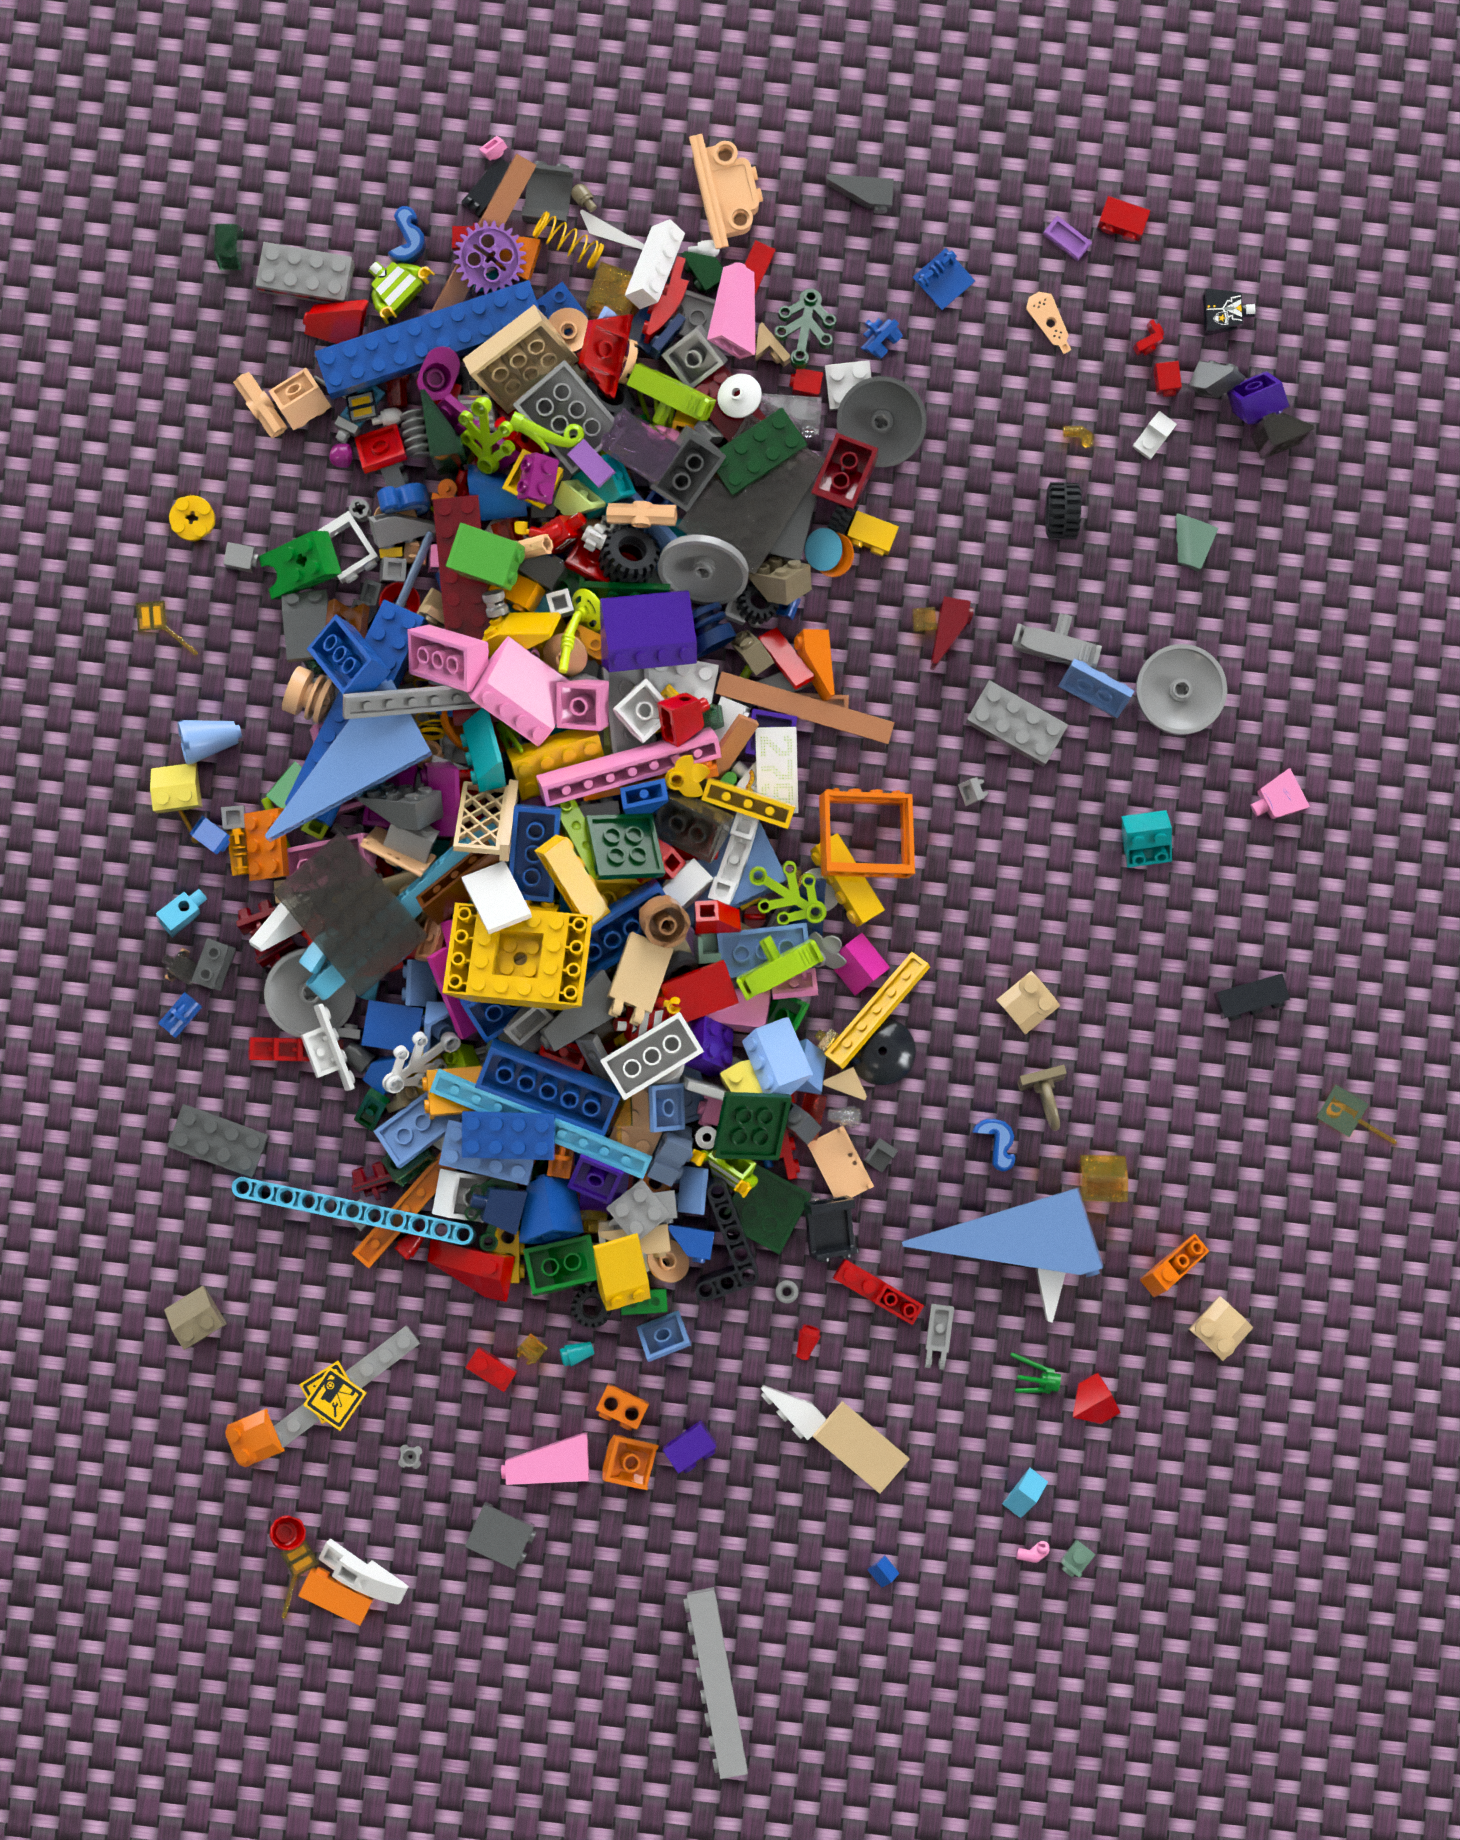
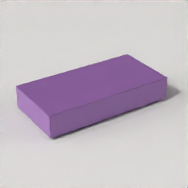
M1056 216L1043 232L1046 238L1077 262L1092 244L1090 240L1059 216Z
M585 439L579 442L567 454L598 488L616 473Z

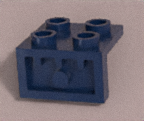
M647 306L640 309L634 316L628 339L637 341V347L657 361L683 330L686 318L680 313L674 319L671 317L663 327L665 330L660 335L656 334L652 341L647 344L644 343L646 335L642 334L645 320L650 321L651 314L647 313L649 308Z

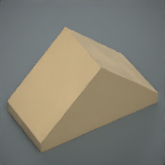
M854 1067L823 1081V1085L864 1101L866 1100V1093Z

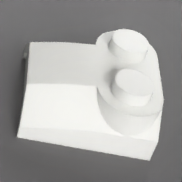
M646 678L633 687L631 692L613 708V711L629 732L641 743H644L661 727L657 703L665 699Z

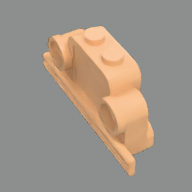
M702 134L690 136L692 158L711 238L714 241L715 249L729 247L727 238L745 234L750 230L753 215L759 210V202L763 201L761 189H756L755 181L758 180L756 168L751 167L750 162L746 158L737 159V148L732 142L721 141L715 146L705 148Z

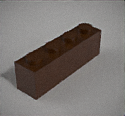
M488 840L483 843L486 846H493ZM469 853L416 897L422 910L437 925L448 919L454 913L455 903L467 904L471 899L462 882V877L501 862L499 861L500 855Z

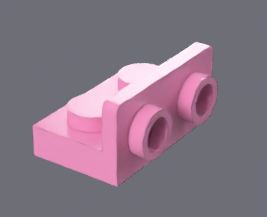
M809 968L773 987V999L818 995L816 969Z

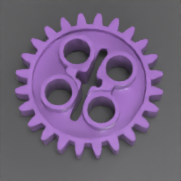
M484 220L483 227L481 228L475 223L474 231L469 227L466 228L468 236L461 234L460 238L463 240V243L456 242L455 244L460 248V251L453 252L454 255L459 256V259L453 261V264L460 265V268L455 271L456 273L463 272L464 274L460 280H469L467 288L474 284L475 292L477 293L480 288H483L485 295L489 289L494 292L497 291V288H505L504 285L512 286L511 280L518 282L520 279L516 273H524V270L519 266L526 264V261L520 259V257L526 255V252L519 250L524 243H516L519 235L512 237L510 235L512 228L505 231L504 223L498 228L494 220L491 226H488L486 220ZM490 236L494 242L493 246L490 248L484 247L481 243L482 237ZM473 245H477L488 255L493 253V259L503 265L506 271H502L492 261L486 263V256L474 249ZM502 250H507L511 253V260L509 262H504L500 259L499 253ZM470 254L479 256L480 263L477 266L469 264L468 256ZM489 268L496 269L498 272L497 279H488L486 270Z

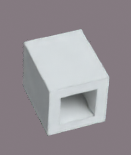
M568 588L546 594L551 612H559L560 618L574 614Z

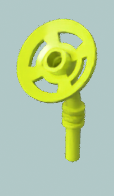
M587 589L577 590L572 597L574 614L565 634L561 637L560 648L562 651L558 669L560 673H567L570 653L574 649L575 643L574 634L579 623L594 632L601 630L600 601L594 593ZM578 596H581V602L577 604L576 599ZM593 620L597 621L594 627L590 626V622Z

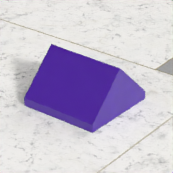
M580 1154L567 1188L610 1205L624 1171Z

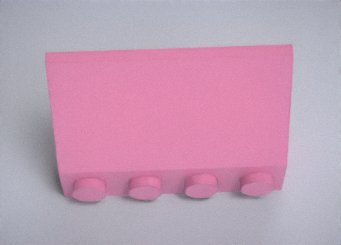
M508 636L490 657L487 668L472 691L467 692L472 701L539 747L553 731L557 723V682L570 680Z

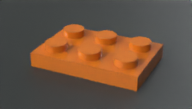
M284 808L244 814L249 881L290 876L286 834L272 842H269L265 837V834Z

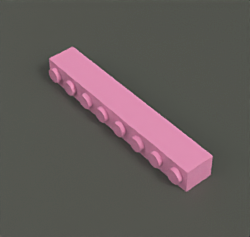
M710 726L698 731L679 747L665 740H660L536 775L540 796L546 807L665 774L668 770L674 768L676 761L680 757L685 755H692L694 764H700L721 758L718 737Z

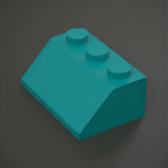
M481 708L462 724L464 733L460 734L463 748L467 747L468 752L465 753L467 765H472L473 771H470L472 784H477L479 793L506 787L503 761L491 717L487 710Z

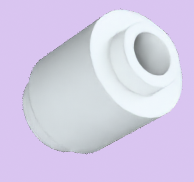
M709 1126L700 1128L695 1136L698 1146L703 1149L713 1148L716 1130ZM705 1133L711 1135L709 1142H704L702 1139Z

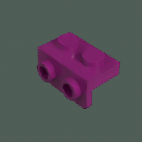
M537 452L525 455L521 462L522 472L517 485V499H530L545 505L552 504L559 460Z

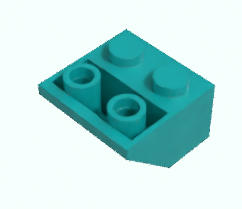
M1167 810L1122 816V838L1127 868L1172 862V826Z

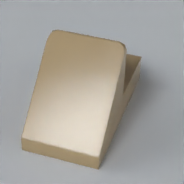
M761 323L758 328L755 361L770 350L771 353L769 355L776 364L781 363L785 367L790 363L791 356L768 328Z

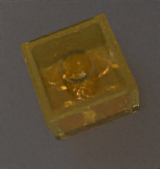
M600 262L586 301L587 310L600 314L604 306H606L619 316L633 315L636 305L625 296L633 273Z

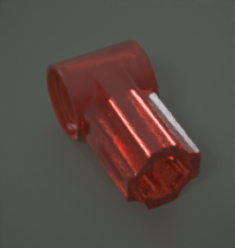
M409 374L386 382L388 408L396 407L402 409L407 407Z

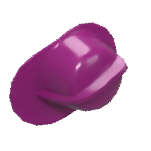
M441 346L432 349L425 357L418 374L417 384L419 391L426 398L436 401L449 395L460 369L459 357L455 351Z

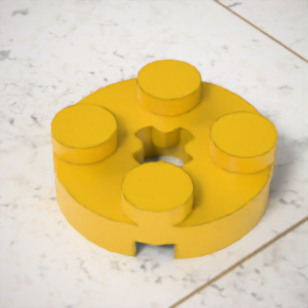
M190 495L176 500L170 510L169 521L172 530L180 538L186 541H199L212 532L215 526V513L205 499ZM191 513H195V516L198 517V521H193V524H189V520L186 519Z

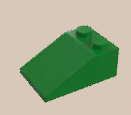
M591 1235L523 1249L531 1291L534 1296L558 1292L597 1281Z

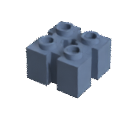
M685 1125L683 1130L662 1132L652 1154V1159L647 1169V1177L671 1187L676 1179L679 1180L684 1170V1167L681 1166L685 1162H689V1159L691 1160L694 1149H692L694 1138H692V1128Z

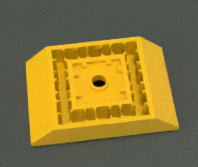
M455 903L442 993L471 1002L554 1010L582 1007L593 915L530 910L532 918L488 934L474 904ZM519 954L527 956V961L523 965L515 964V958Z

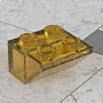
M1080 1155L1079 1191L1082 1201L1128 1202L1126 1156Z

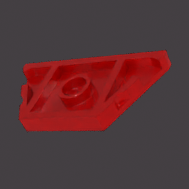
M632 314L588 320L578 364L609 399L615 398L634 316Z

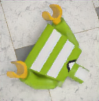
M375 262L369 268V272L376 278L371 284L373 288L371 297L375 310L380 314L384 322L388 324L387 318L390 316L396 318L424 288L423 282L426 284L430 283L426 278L429 275L434 276L435 274L426 266L419 267L407 263L396 264L392 262L385 269L379 262Z
M713 1148L701 1151L693 1150V1156L689 1161L696 1163L698 1166H701L703 1161H708L712 1176L724 1179L728 1188L734 1192H739L743 1198L757 1185L758 1178L753 1174L756 1167L754 1161L748 1159H715L712 1155Z

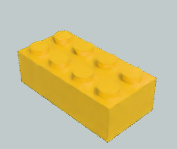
M569 729L548 736L539 747L532 742L521 745L523 748L522 753L516 747L506 750L514 780H519L518 793L522 801L540 795L536 775L604 757L599 735L594 730Z

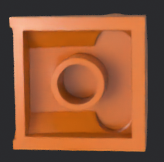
M267 1408L227 1425L226 1438L237 1463L243 1467H248L285 1451L269 1417Z
M613 1435L608 1444L602 1468V1480L648 1490V1482L659 1445L627 1438L622 1435Z

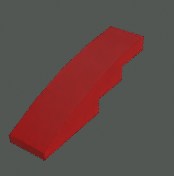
M249 1037L248 1060L310 1062L302 1038ZM338 1040L340 1049H343L344 1040Z

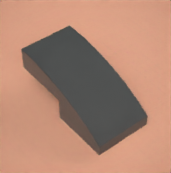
M365 578L360 600L353 599L351 608L362 603L369 606V624L380 606L379 598L387 585Z

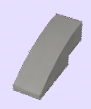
M522 1006L503 1030L520 1046L554 1018L553 1013L557 1010Z

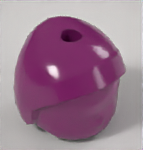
M345 443L334 445L329 454L331 463L339 468H348L352 463V448L349 444Z

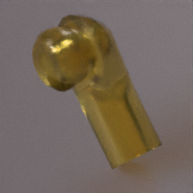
M1083 426L1063 427V437H1079L1082 439L1081 444L1084 447L1093 446L1094 434Z

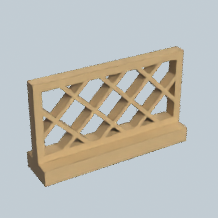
M509 779V785H506V787L480 792L473 797L467 791L477 790L479 792L477 784L473 785L472 782L468 781L463 782L453 851L500 855L499 861H509L514 806L518 801L519 780ZM494 792L503 793L502 796L496 799L491 794ZM486 798L490 802L482 806L478 801ZM473 804L477 810L470 813L465 808ZM497 807L500 812L493 815L488 810ZM483 813L487 819L480 822L475 817ZM471 821L474 826L467 829L462 824ZM494 823L498 828L490 831L485 826ZM481 830L485 835L477 838L473 833ZM466 837L472 841L469 844L459 843L460 840ZM491 839L496 843V846H486L483 843Z

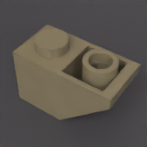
M749 630L737 633V637L730 642V645L756 676L774 663L761 641Z

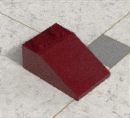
M723 364L696 385L694 389L716 399L708 421H711L723 434L724 439L729 443L765 419L766 416L759 407L752 414L743 418H732L721 410L718 404V391L723 382L733 376ZM740 390L735 392V397L740 394Z
M836 432L811 494L853 510L878 459L879 448Z
M943 597L930 665L931 670H935L963 632L966 624L970 625L974 608L970 607L971 601Z

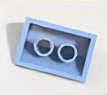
M785 1017L755 1028L742 1040L763 1093L791 1095L813 1076L789 1018Z

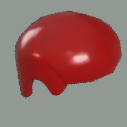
M286 1515L277 1518L270 1527L269 1537L273 1545L278 1549L291 1551L303 1543L306 1529L300 1519Z

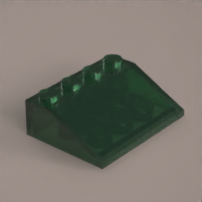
M421 389L430 457L438 475L457 473L459 469L465 470L464 465L468 464V457L461 437L456 436L454 429L425 389Z

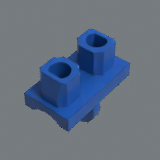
M879 318L874 323L867 320L864 323L867 331L863 335L868 340L861 349L865 353H871L877 359H881L888 351L881 342L887 338L892 344H895L903 336L897 328L899 323L895 319L892 321L888 319L883 325L882 320Z
M184 992L158 1024L173 1037L177 1038L203 1006Z

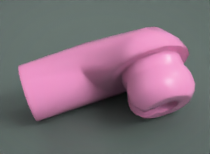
M1040 1541L1030 1550L1018 1548L1016 1559L1037 1563L1048 1555L1050 1551L1049 1544L1045 1541Z

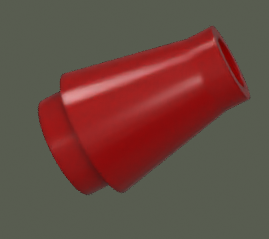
M418 1226L416 1227V1230H417L418 1232L423 1231V1230H422L421 1228H419ZM408 1234L397 1242L398 1245L394 1249L408 1261L411 1257L415 1256L426 1237Z
M804 1324L802 1329H799L796 1357L809 1360L813 1349L821 1337L819 1335L820 1329Z

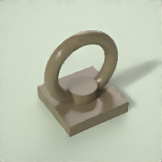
M1064 1065L1022 1075L1018 1080L1020 1091L1034 1088L1035 1093H1040L1048 1124L1053 1131L1059 1130L1060 1119L1052 1089L1055 1088L1054 1082L1064 1080L1067 1074Z

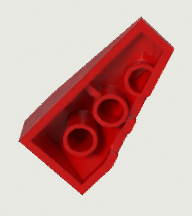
M431 1239L427 1259L429 1263L486 1298L504 1302L508 1300L515 1256Z

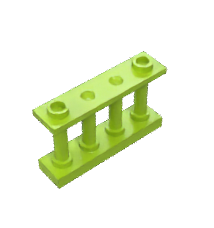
M575 799L552 805V807L562 808L560 831L564 837L569 838L575 847L573 851L576 856H579L586 865L584 869L587 874L596 879L585 818Z

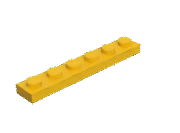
M911 952L824 1055L841 1069H844L930 968L929 964Z

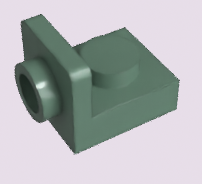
M1076 1539L1060 1560L1064 1565L1062 1570L1071 1577L1076 1575L1080 1578L1083 1575L1082 1571L1093 1559L1095 1553Z

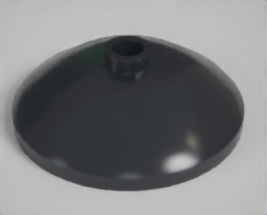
M886 1018L850 1060V1065L854 1067L856 1074L868 1083L889 1085L898 1082L908 1074L914 1064L916 1056L914 1039L904 1025L896 1020ZM880 1047H885L887 1053L883 1056L878 1053Z

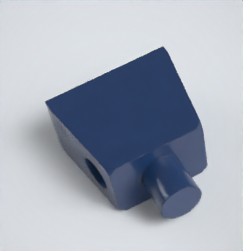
M489 1186L485 1196L473 1193L470 1207L481 1209L480 1219L516 1235L527 1191L520 1188Z

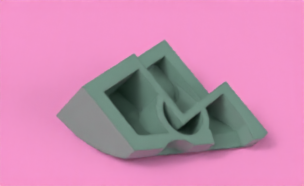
M1177 513L1175 521L1177 525L1178 564L1199 572L1219 528Z

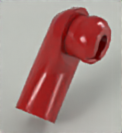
M459 469L455 481L457 497L470 496L467 485L468 471Z

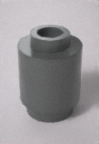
M352 1042L344 1050L347 1057L346 1063L360 1074L367 1072L371 1063L376 1059V1056L359 1043Z

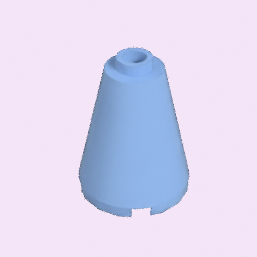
M177 721L178 733L181 737V748L187 765L194 764L239 743L238 739L242 738L240 726L235 725L234 721Z

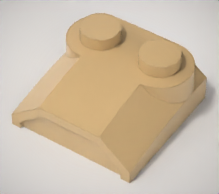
M1032 971L996 999L1016 1022L1024 1035L1060 1006L1055 997Z
M1221 1296L1189 1328L1222 1361L1234 1352L1238 1344L1253 1329L1251 1324Z

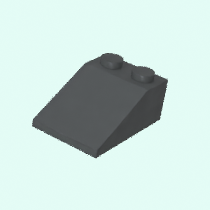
M327 589L282 595V616L288 663L315 660L307 648L325 628L329 601Z

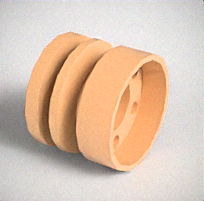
M298 666L286 688L282 710L297 716L305 708L304 718L310 720L313 716V722L320 724L331 708L336 685L330 678L325 683L326 677L322 674L314 683V672Z

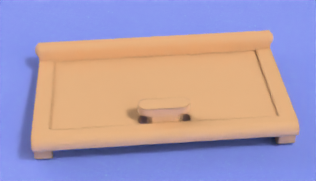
M375 827L366 838H363L360 847L384 858L385 862L395 867L399 866L419 877L424 875L437 858L436 855L431 853L424 864L384 846L383 843L388 831L381 827Z
M844 1126L808 1144L833 1197L847 1195L852 1198L874 1187Z

